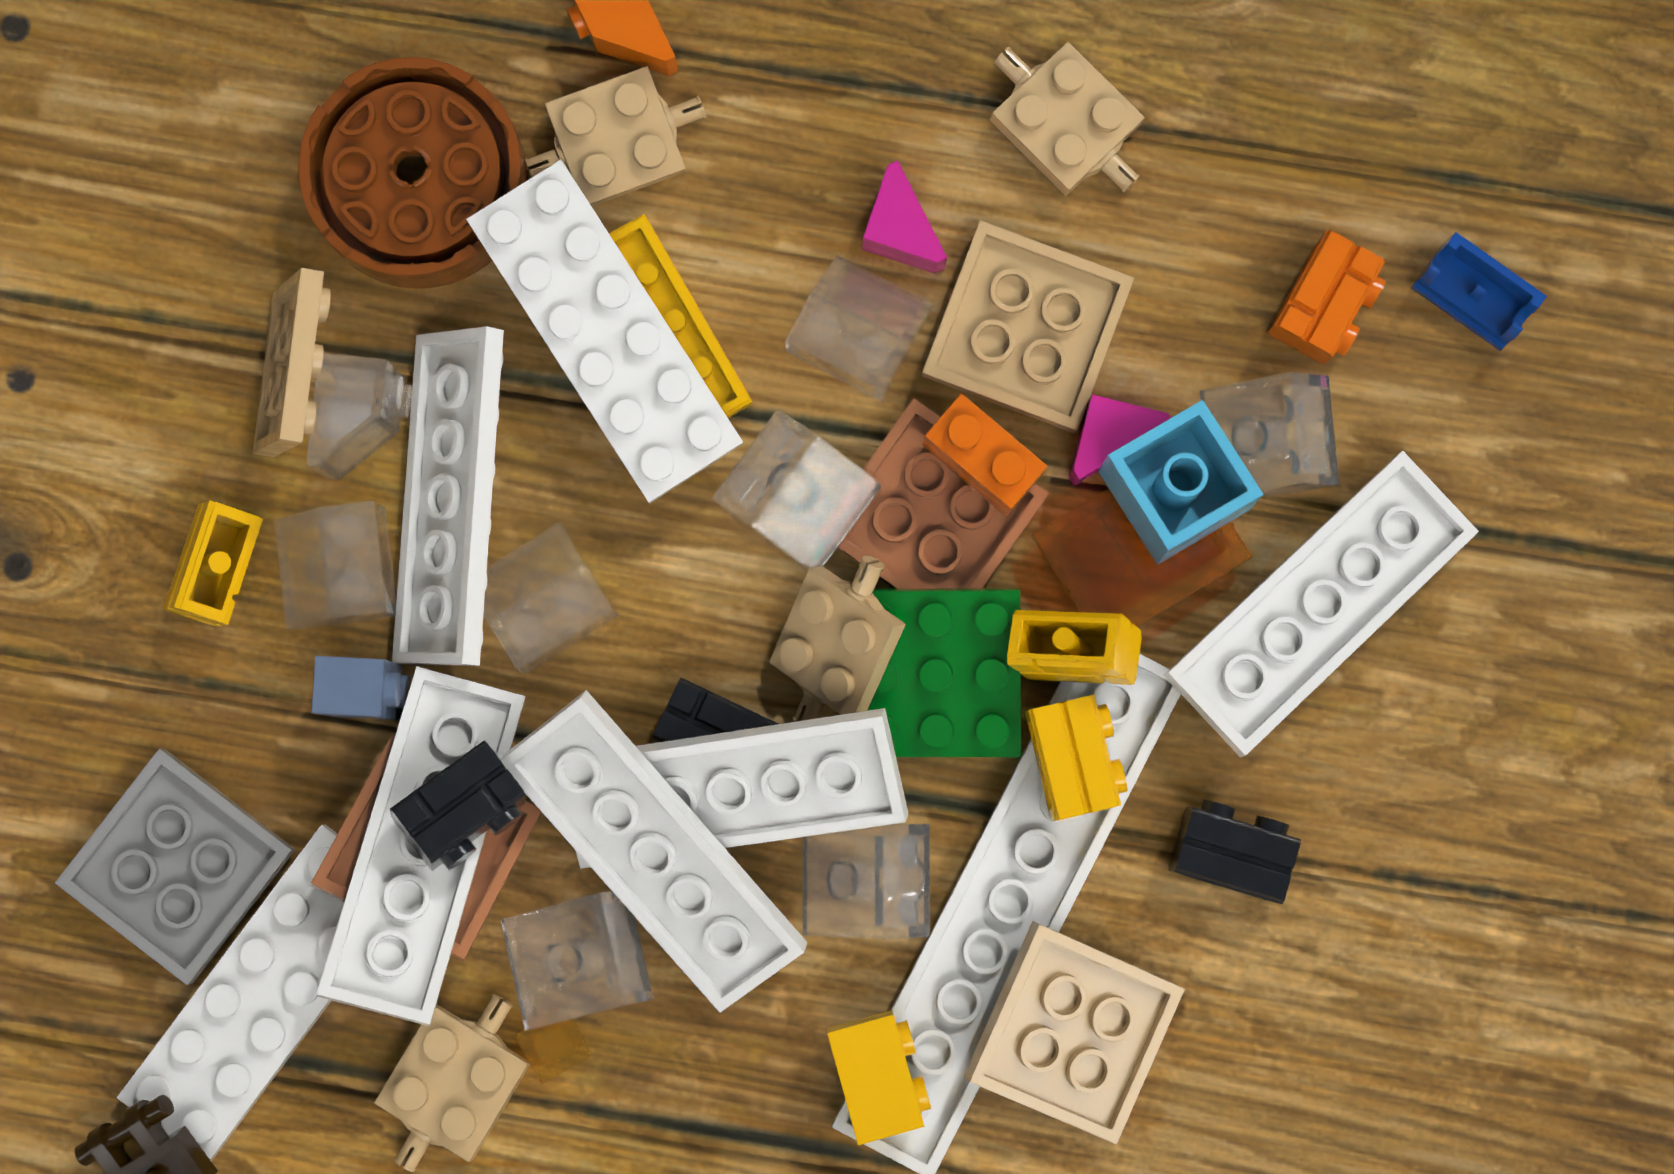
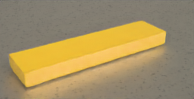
M645 214L610 232L611 238L727 418L753 405L751 398Z

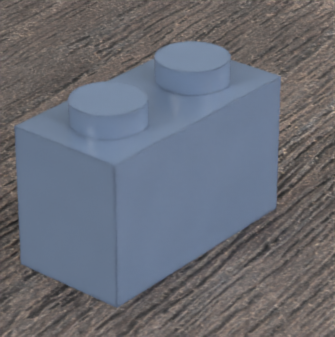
M315 656L311 713L331 717L399 720L400 709H404L411 686L410 677L402 675L403 665L385 659Z

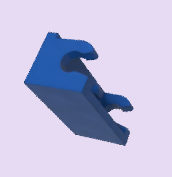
M1457 232L1440 246L1411 287L1415 292L1499 351L1519 335L1523 330L1522 324L1540 307L1547 297Z

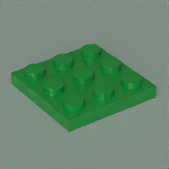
M1020 588L874 589L872 593L883 608L906 624L867 710L885 708L896 757H1021L1020 671L1014 670L1007 664L1013 614L1015 610H1021Z

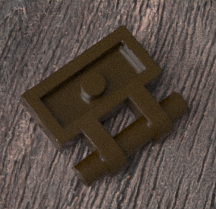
M160 1095L152 1101H139L126 1109L124 1118L114 1124L104 1123L93 1129L87 1135V1140L75 1148V1157L80 1164L88 1166L97 1160L106 1172L105 1174H216L218 1171L186 1126L181 1127L170 1135L162 1128L161 1121L174 1112L173 1103L166 1095ZM135 1138L143 1151L130 1158L124 1149V1143Z

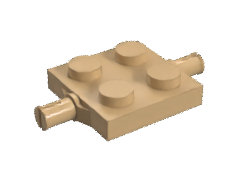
M1069 42L1047 62L1037 65L1032 69L1012 51L1011 47H1007L995 59L993 64L1015 84V88L1011 96L992 113L989 120L1065 196L1085 178L1095 175L1101 170L1123 193L1140 178V175H1137L1117 154L1123 141L1142 124L1145 117Z
M648 66L545 103L555 130L554 145L556 149L529 159L526 158L525 161L531 177H534L561 159L592 207L685 173L686 168L677 147L676 128L702 118H707L699 95L696 98L668 107L667 103L657 93Z
M863 556L853 582L840 579L823 566L809 568L769 661L770 664L797 682L804 692L796 713L793 715L792 719L794 722L818 718L823 704H827L841 715L868 710L906 625L886 611L872 593L885 567L883 562H878L879 559L872 556Z
M492 994L491 1000L477 1022L460 1019L437 1004L430 1026L421 1024L374 1102L399 1118L406 1128L411 1131L398 1155L394 1158V1162L399 1166L405 1164L404 1169L414 1172L430 1144L443 1146L467 1162L474 1160L531 1064L530 1061L510 1050L500 1036L496 1034L510 1009L514 1006L507 1000L503 1001L504 998Z

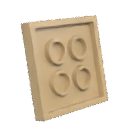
M980 220L924 366L922 377L1076 434L1134 277Z
M300 268L273 292L253 454L276 457L303 443V436H311L316 419V402L308 400L311 378H319L324 354L323 345L315 344L318 322H326L331 299L330 289L322 288L324 271Z
M1032 921L963 1077L975 1085L1117 1144L1185 989Z

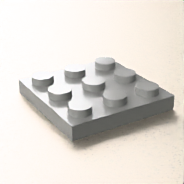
M159 748L55 884L183 983L190 985L194 983L296 849L166 749Z

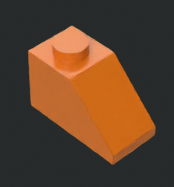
M573 0L574 6L566 9L578 37L582 39L590 36L597 52L640 67L648 66L649 70L667 76L679 72L676 56L648 0Z

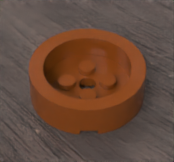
M420 57L393 58L363 67L343 79V85L321 107L318 105L305 129L299 152L298 173L302 198L313 223L341 257L355 269L379 282L397 287L415 289L440 287L463 280L488 265L492 259L466 219L528 180V170L522 144L506 110L499 100L464 70L445 62ZM407 156H420L427 164L424 175L419 180L414 181L413 184L400 180L397 177V166L400 161Z

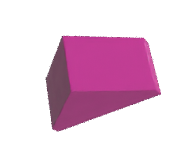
M897 160L887 166L863 237L862 250L936 274L945 269L947 256Z
M1092 394L1083 415L1068 476L1073 486L1096 474L1108 454L1171 418L1169 413Z

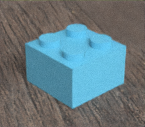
M1203 400L1108 454L1098 471L1157 565L1250 511L1264 495Z

